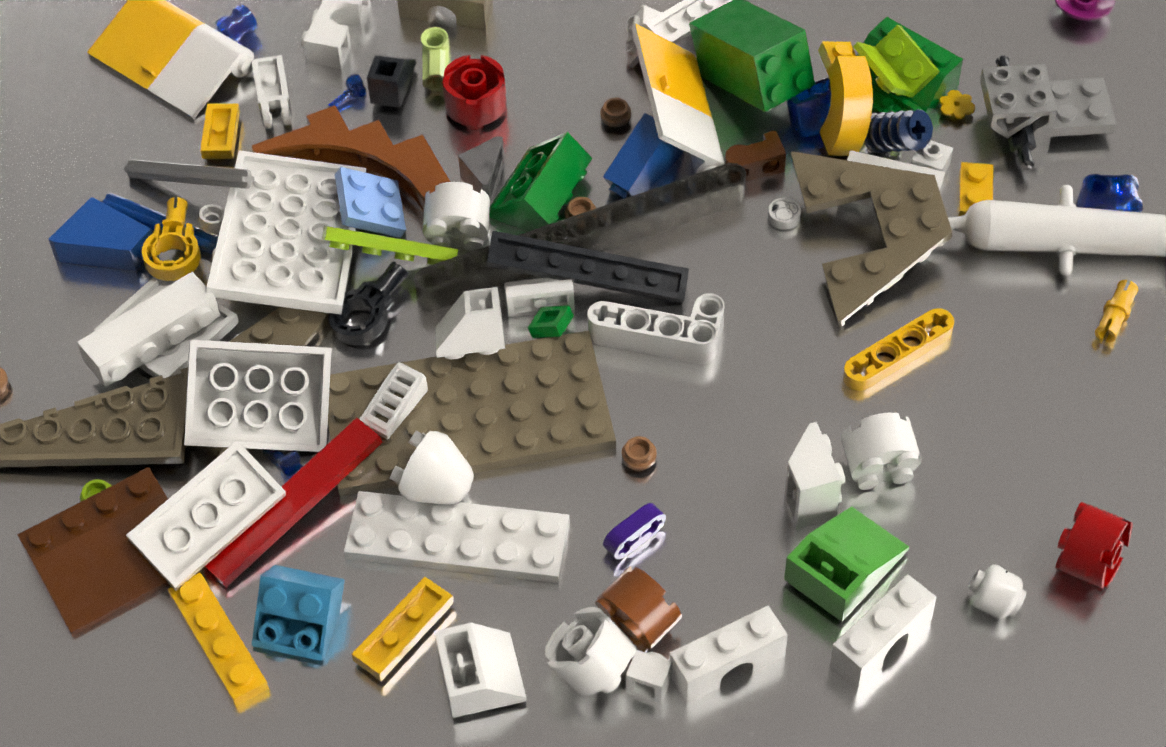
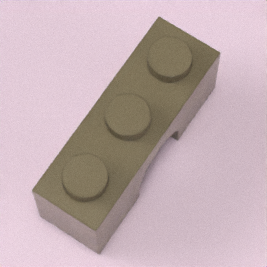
M397 0L399 17L428 21L433 7L442 6L454 13L457 26L486 30L493 11V0Z

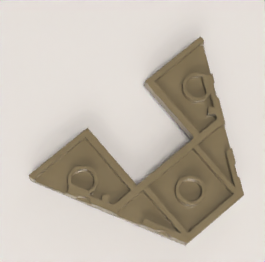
M791 152V159L806 213L871 198L885 244L883 249L822 264L838 327L845 325V321L860 308L871 304L875 296L880 292L887 291L903 278V274L917 262H923L935 248L941 247L952 238V229L935 175Z

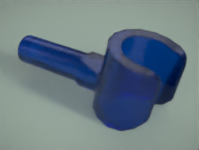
M353 74L346 79L345 84L348 89L328 104V107L334 105L339 107L352 97L360 99L365 96L366 88L359 74Z
M262 449L278 462L285 476H291L303 467L300 464L301 458L296 450L283 455L278 450Z

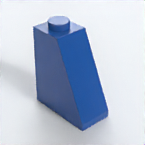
M644 113L603 175V178L610 186L609 192L619 199L625 200L628 197L637 202L679 159L684 150L659 139L654 117Z
M91 197L48 240L55 260L59 262L137 271L144 263L142 246L145 240L152 234V230Z

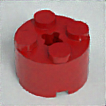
M470 55L459 57L450 62L443 73L442 84L446 112L454 121L466 125L470 130L481 129L484 125L498 119L507 109L503 68L496 60L488 56L480 55L481 59H470Z
M1081 502L1074 514L1073 521L1075 523L1072 529L1066 527L1059 538L1058 548L1063 551L1058 557L1055 569L1102 589L1104 587L1107 588L1123 561L1120 555L1123 545L1126 547L1129 545L1133 523L1125 520V518Z

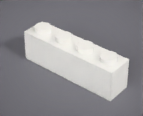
M190 272L79 340L77 344L84 363L105 387L122 380L133 370L154 360L157 355L173 345L181 343L186 337L202 327L210 325L215 319L220 317L215 295L213 293H206V286L193 272Z

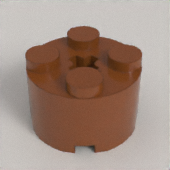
M628 566L595 601L596 606L629 637L636 646V650L645 653L651 651L682 619L681 611L676 603L673 601L670 606L666 603L663 597L666 591L662 586L637 567L632 570L631 566Z

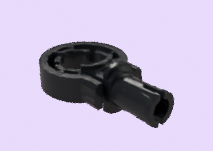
M391 262L376 281H364L358 289L346 292L342 315L329 313V323L340 341L350 345H362L373 341L384 331L388 322L387 312L395 304L390 295L408 276L407 271L400 264L397 265L396 262ZM357 309L371 312L370 318L364 322L365 329H361L360 325L350 326L343 319H346L351 311Z

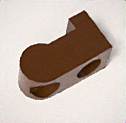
M776 130L764 133L763 141L750 145L738 144L729 147L725 153V176L732 182L740 183L784 173L786 168V151Z

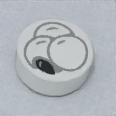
M778 198L770 203L768 220L775 228L782 230L792 229L800 221L801 208L795 200Z

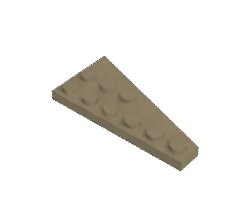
M188 367L180 369L181 373L163 378L160 375L150 378V383L134 388L124 386L74 401V406L57 411L56 407L43 411V415L23 421L18 418L0 424V467L184 464Z

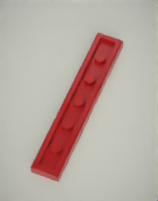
M355 418L281 486L286 491L284 498L203 568L225 588L228 587L383 443L381 437L360 419Z

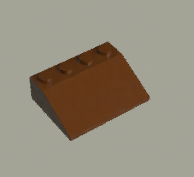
M149 467L17 534L30 563L72 636L170 585L126 536L168 500Z

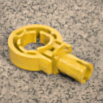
M174 197L167 201L166 219L162 221L163 230H161L160 224H156L154 233L145 240L142 246V257L146 270L150 275L159 280H179L190 272H194L201 260L193 225L186 223L185 229L188 203L180 197H177L176 208L174 207ZM178 249L184 251L186 261L183 257L176 261H161L157 256L161 252L164 253L168 250Z

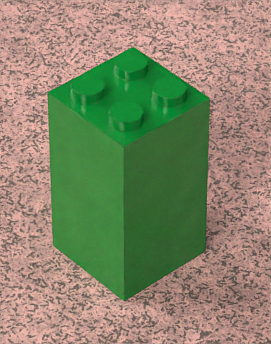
M732 0L689 23L701 77L764 112L815 85L806 31L746 0Z

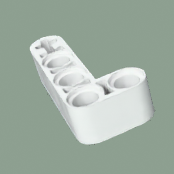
M711 293L703 294L696 299L691 317L599 301L592 304L588 309V331L590 332L592 342L600 346L695 364H707L714 360L718 351L724 326L725 303L718 295Z

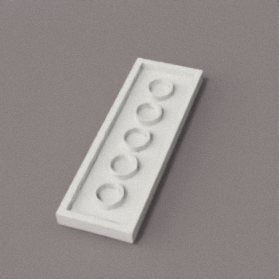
M358 491L344 555L345 559L559 584L570 518L569 514L462 502L452 505L411 502L404 496Z

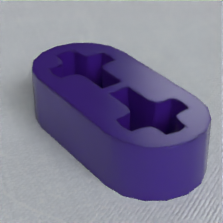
M653 503L645 504L606 535L603 547L615 559L624 558L661 529L665 523L666 515Z

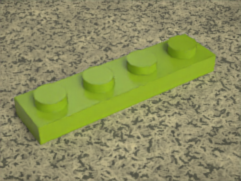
M330 226L323 227L322 239L329 240V247L349 250L350 244L363 246L362 253L378 256L382 255V250L395 252L394 258L414 262L416 255L427 257L426 264L446 267L447 261L456 262L458 249Z

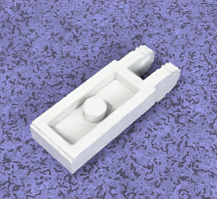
M282 55L253 59L252 67L259 109L262 111L265 129L272 128L273 124L272 115L269 110L277 108L282 109L281 118L284 125H292L289 106L291 105Z

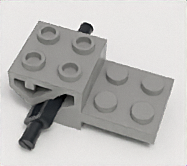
M1000 56V59H996L997 67L982 68L980 84L990 127L1000 135L1008 138L1010 151L1019 157L1020 166L1023 170L1031 169L1030 166L1034 167L1031 151L1036 146L1049 145L1051 137L1115 132L1117 124L1104 78L1050 81L1045 64L1010 66L1007 56Z

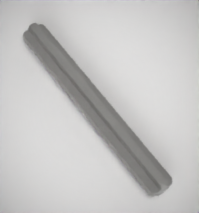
M134 159L129 160L127 166H124L127 176L133 179L241 189L250 188L251 182L255 180L248 169Z

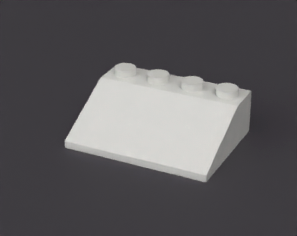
M190 340L184 445L229 448L238 440L244 448L321 451L327 444L332 348Z

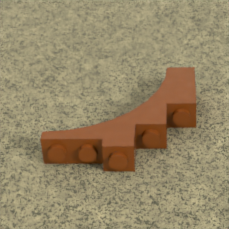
M335 105L307 115V126L251 145L254 153L366 168V173L398 180L399 189L417 205L423 215L426 193L428 191L430 193L434 192L438 184L451 182L423 134L393 145L379 120L349 130Z

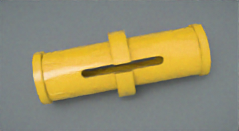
M1120 280L1112 298L1106 301L1103 307L1104 315L1095 330V335L1099 340L1103 341L1108 331L1109 335L1106 342H1114L1122 323L1128 320L1131 312L1130 306L1139 291L1138 286L1131 281L1125 291L1124 288L1127 280Z

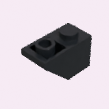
M375 55L367 75L370 103L400 108L416 66V59L391 55Z

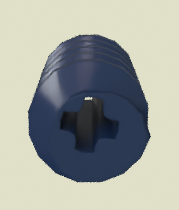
M918 109L916 111L872 113L864 144L871 151L878 153L924 149L932 138V121L926 112Z

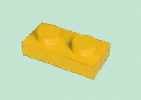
M207 104L200 148L202 159H234L240 116L238 104Z
M961 162L958 217L965 215L969 207L977 202L993 200V164Z

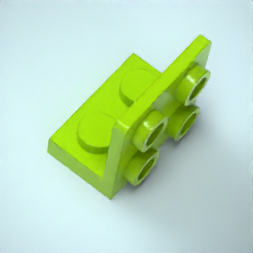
M896 25L875 47L861 42H856L853 45L854 49L859 53L857 56L866 57L869 69H872L878 76L876 79L877 84L886 93L892 92L898 96L904 95L913 98L940 72L903 27Z

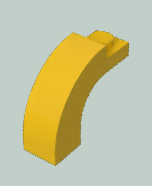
M822 41L818 52L829 76L831 104L827 118L819 133L829 156H849L850 150L860 151L870 126L873 104L870 69L865 56H856L851 42Z

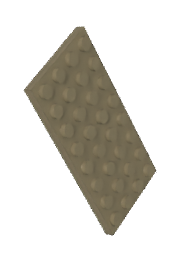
M583 331L565 334L561 337H547L506 344L505 349H499L498 352L490 355H482L476 352L465 354L459 359L452 360L445 357L437 358L436 356L401 362L425 375L428 391L387 440L380 436L383 443L337 485L340 497L358 494V491L370 492L398 487V484L391 480L390 476L395 466L405 470L411 455L417 448L409 443L415 431L424 434L429 431H438L448 435L472 467L473 473L615 449L616 437L590 332ZM397 363L330 374L328 426L331 440L355 418L360 419ZM397 392L394 393V395L403 399V395ZM388 403L384 405L394 411L396 410L395 407ZM379 413L375 416L386 423L389 421L388 418Z

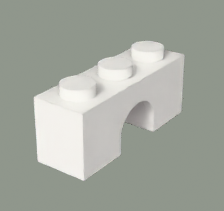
M322 0L319 9L313 13L312 24L309 30L303 33L301 46L302 49H305L307 62L342 69L351 50L349 29L345 25L362 26L371 7L370 0Z
M907 574L833 644L830 666L859 689L883 666L886 654L900 637L908 642L932 619L936 596Z
M768 605L669 652V661H672V680L688 704L720 688L723 676L740 664L747 663L751 670L755 671L784 657L788 634Z

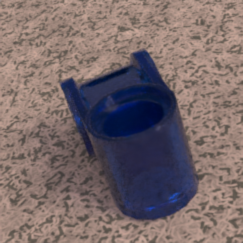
M1090 174L1082 182L1076 200V207L1141 213L1143 202L1137 193L1139 181L1137 177L1128 174Z

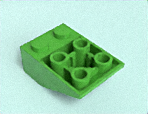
M851 506L810 532L786 557L784 580L842 622L909 550V546Z

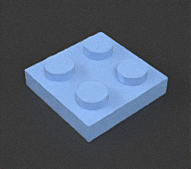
M340 167L335 173L342 225L401 238L406 231L398 180Z

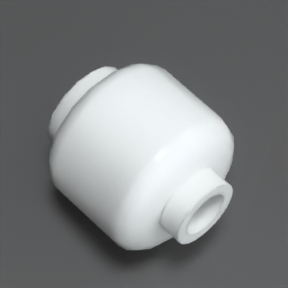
M996 564L989 566L984 572L978 569L968 586V589L973 591L971 597L973 606L998 620L1004 619L1008 615L1014 617L1027 594V591L1023 590V581L1019 576Z

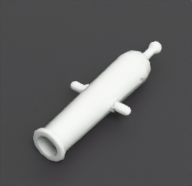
M1064 185L1060 188V204L1057 206L985 200L971 205L965 215L948 217L951 229L963 233L967 243L976 249L997 252L1056 253L1059 256V271L1063 276H1069L1072 273L1073 256L1076 254L1166 257V215L1076 207L1073 204V189L1070 185Z

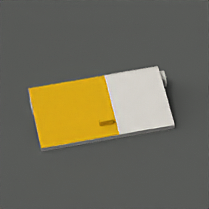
M128 0L87 51V54L193 119L196 118L229 74L237 78L249 74L253 69L252 60L254 59V53L166 0Z
M635 23L631 29L659 139L690 154L697 180L704 183L717 182L725 175L726 166L696 56L692 52Z

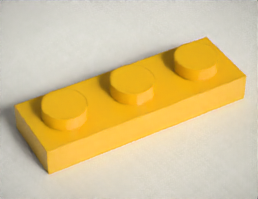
M424 576L352 653L353 661L382 681L454 603L453 595Z

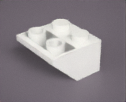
M498 287L469 290L461 294L436 326L437 358L459 359L465 354L476 352L482 355H490L498 352L499 349H505Z
M817 422L808 425L787 465L784 502L796 529L831 520L837 516L838 504L842 503L840 490L841 484L845 483L844 472L839 462L834 463L831 456L832 446L827 434L821 433Z
M474 623L434 631L452 718L527 701L510 632Z

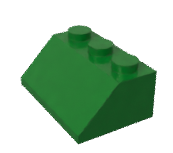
M886 16L868 33L864 44L875 47L896 25L903 27L940 71L913 98L901 95L921 107L929 115L940 104V98L947 96L949 91L954 90L959 85L963 59ZM870 69L871 78L876 80L878 76Z
M569 132L529 147L491 204L489 218L530 233L542 228H550L558 220V212L561 207L572 198V190L575 185L586 176V168L593 158Z

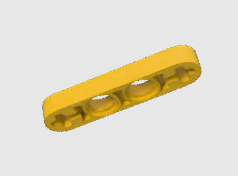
M941 308L929 310L847 360L843 372L844 383L847 387L856 391L870 388L947 341L953 332L954 317L950 312ZM908 336L917 337L921 344L909 346L904 343L903 339ZM881 352H888L895 359L891 362H882L877 358V355ZM866 370L865 376H862L860 373Z

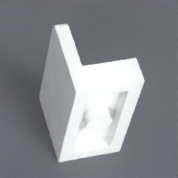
M538 278L506 282L504 284L508 318L536 315L541 307L569 305L571 310H575L572 279Z

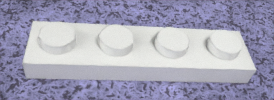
M683 0L646 22L643 27L676 44L691 35L689 27L691 21L732 0Z

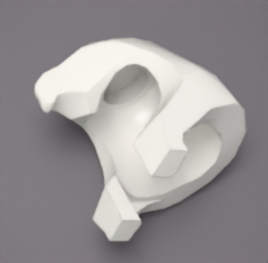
M415 431L409 443L417 448L411 455L405 470L395 466L390 479L398 484V490L401 495L411 502L449 505L459 503L470 491L474 478L472 467L448 435L438 431H429L426 434Z

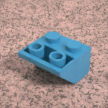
M279 565L271 567L260 576L251 646L323 661L340 615L345 579Z

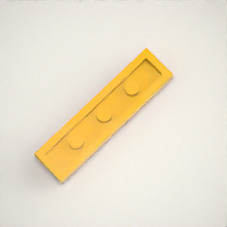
M201 572L190 578L177 591L173 587L167 589L172 601L235 707L269 689L266 679Z

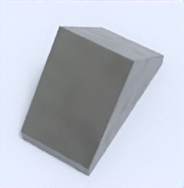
M498 136L458 155L460 177L465 183L473 185V191L480 194L481 189L485 191L490 198V204L504 161L503 137Z

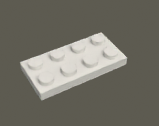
M237 440L126 536L135 548L177 591L185 582L284 498L286 491Z

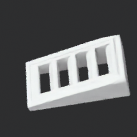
M398 362L384 380L360 417V420L378 435L388 440L428 391L425 375ZM397 392L403 395V399L394 395V393ZM388 403L395 407L396 410L394 411L384 405ZM379 413L388 418L389 421L386 423L375 416Z

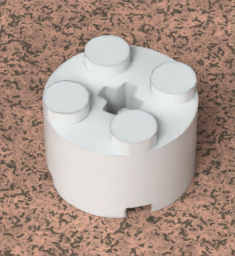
M445 182L436 185L434 192L430 193L428 191L425 195L422 231L424 237L433 245L450 248L462 247L470 252L482 250L483 243L488 238L490 198L488 194L482 189L481 194L473 191V185L464 182Z
M898 413L876 414L859 420L861 427L854 431L849 426L842 433L841 441L852 479L857 482L859 489L869 490L878 486L879 482L893 480L895 484H903L914 478L913 471L920 465L922 459L908 417H905V420H901Z
M587 607L574 613L578 619L570 625L563 622L557 627L546 645L545 656L549 659L548 665L577 694L587 696L600 691L607 694L615 690L619 685L620 675L628 665L629 660L635 655L636 646L600 608Z

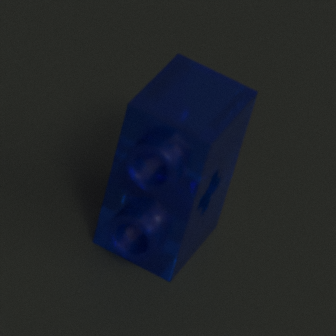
M829 77L816 81L814 86L786 101L790 124L801 138L819 134L827 118L831 104Z

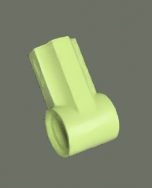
M432 27L425 30L421 35L423 87L436 92L443 91V73L449 64L451 55L447 32L442 28Z

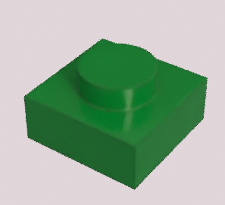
M569 305L541 307L529 324L528 330L532 338L561 337L574 314Z

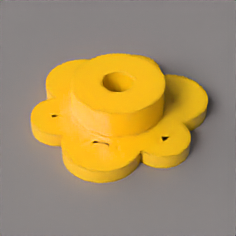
M958 90L949 91L947 96H942L939 101L942 105L941 113L957 119L973 114L975 105L971 102L972 97L970 95H962Z

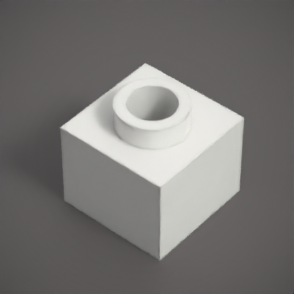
M930 140L924 149L915 152L911 164L943 171L946 174L951 163L953 148Z
M636 650L626 674V693L662 705L672 679V661L667 660L656 652L645 653Z

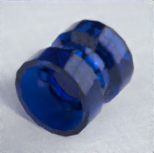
M243 4L233 8L230 15H223L215 21L217 30L237 43L241 41L244 34L249 35L258 29L255 16Z

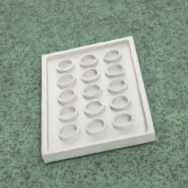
M239 151L235 168L250 170L255 180L251 182V187L248 189L230 188L206 293H213L215 298L342 315L354 245L350 244L349 250L329 247L330 241L322 239L324 226L356 231L357 228L342 225L335 173L340 167L365 173L366 168Z

